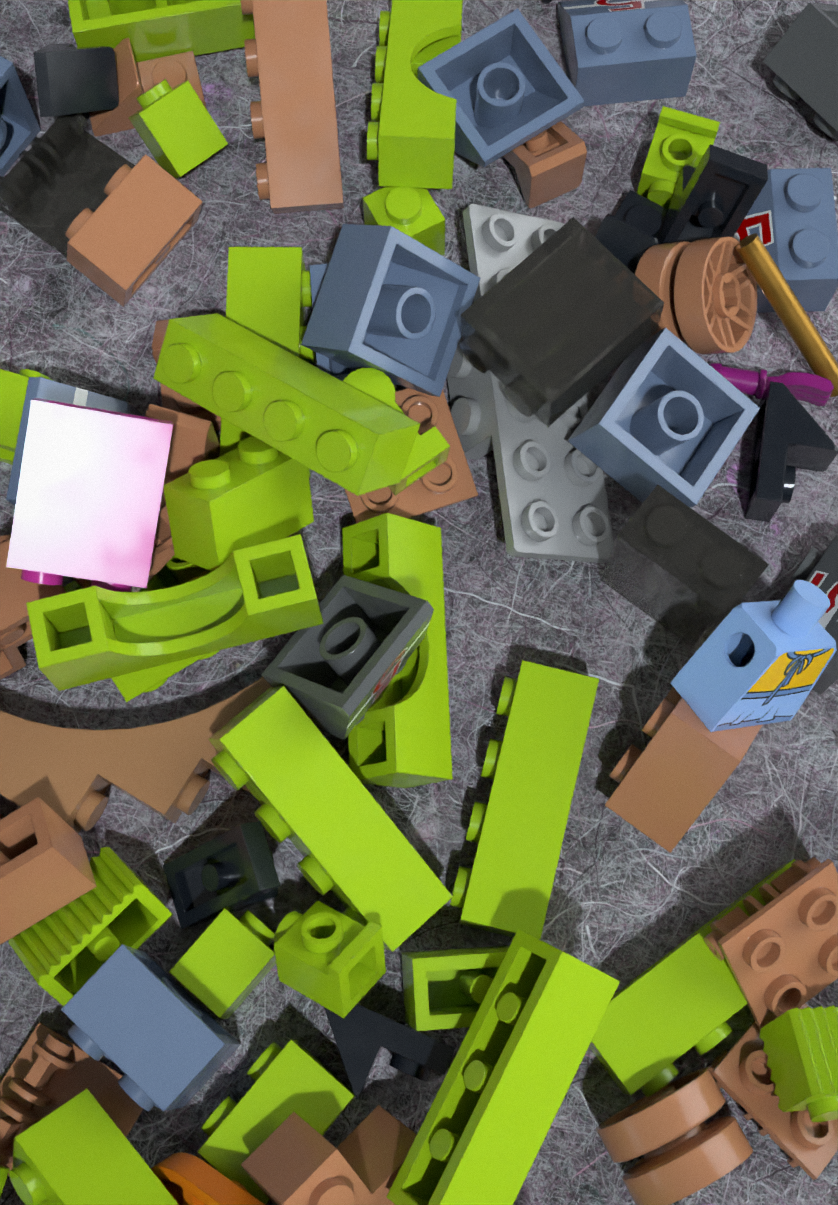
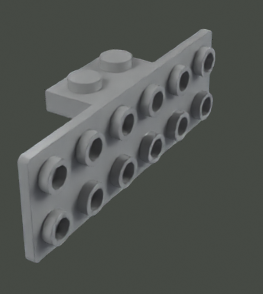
M470 204L463 210L462 214L470 272L481 278L474 296L476 320L463 329L447 374L451 416L466 459L478 460L492 450L494 451L506 550L510 556L607 563L615 558V548L603 470L568 442L592 407L593 400L577 293L572 288L575 280L567 227L561 222Z

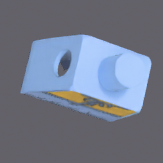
M796 580L781 600L739 604L731 610L678 672L671 685L710 732L792 720L837 651L836 641L818 622L830 606L829 598L814 584L805 580Z

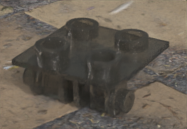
M80 113L54 116V123L41 138L35 137L30 142L31 149L29 151L23 150L19 154L20 161L5 177L0 176V210L65 257H67V242L70 240L65 234L73 220L85 208L95 212L108 197L104 193V189L120 167L127 164L133 169L135 166L87 133L84 129L88 126V122Z

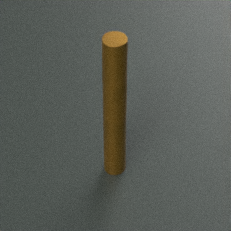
M755 233L745 237L736 245L735 249L814 374L831 380L834 389L830 397L838 396L837 361L758 234Z

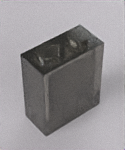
M573 217L460 315V348L474 368L484 374L490 370L506 386L504 391L507 398L520 413L526 417H531L534 414L549 427L657 331L664 302Z
M657 485L617 535L601 581L697 651L731 610L743 602L769 564L664 488Z

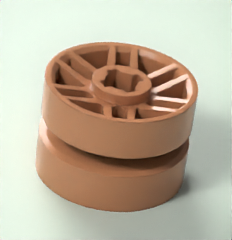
M718 237L695 240L693 242L683 241L657 244L645 251L636 268L632 291L634 318L642 341H645L666 327L696 354L734 353L745 346L751 336L756 320L757 284L735 249L739 243L738 240L733 237Z
M708 1068L696 1070L666 1084L651 1096H644L618 1111L596 1128L614 1163L626 1162L641 1155L644 1156L622 1177L636 1205L673 1204L720 1179L743 1163L753 1153L751 1145L734 1116L721 1117L708 1123L704 1122L720 1110L726 1101Z

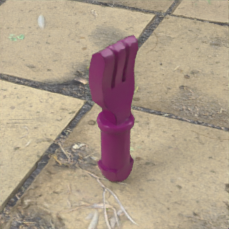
M721 363L709 364L743 394L755 395L756 399H762L770 381L783 383L797 400L809 402L816 406H825L834 389L831 380L810 373L788 372L780 376L767 377L766 369L754 371L722 366Z

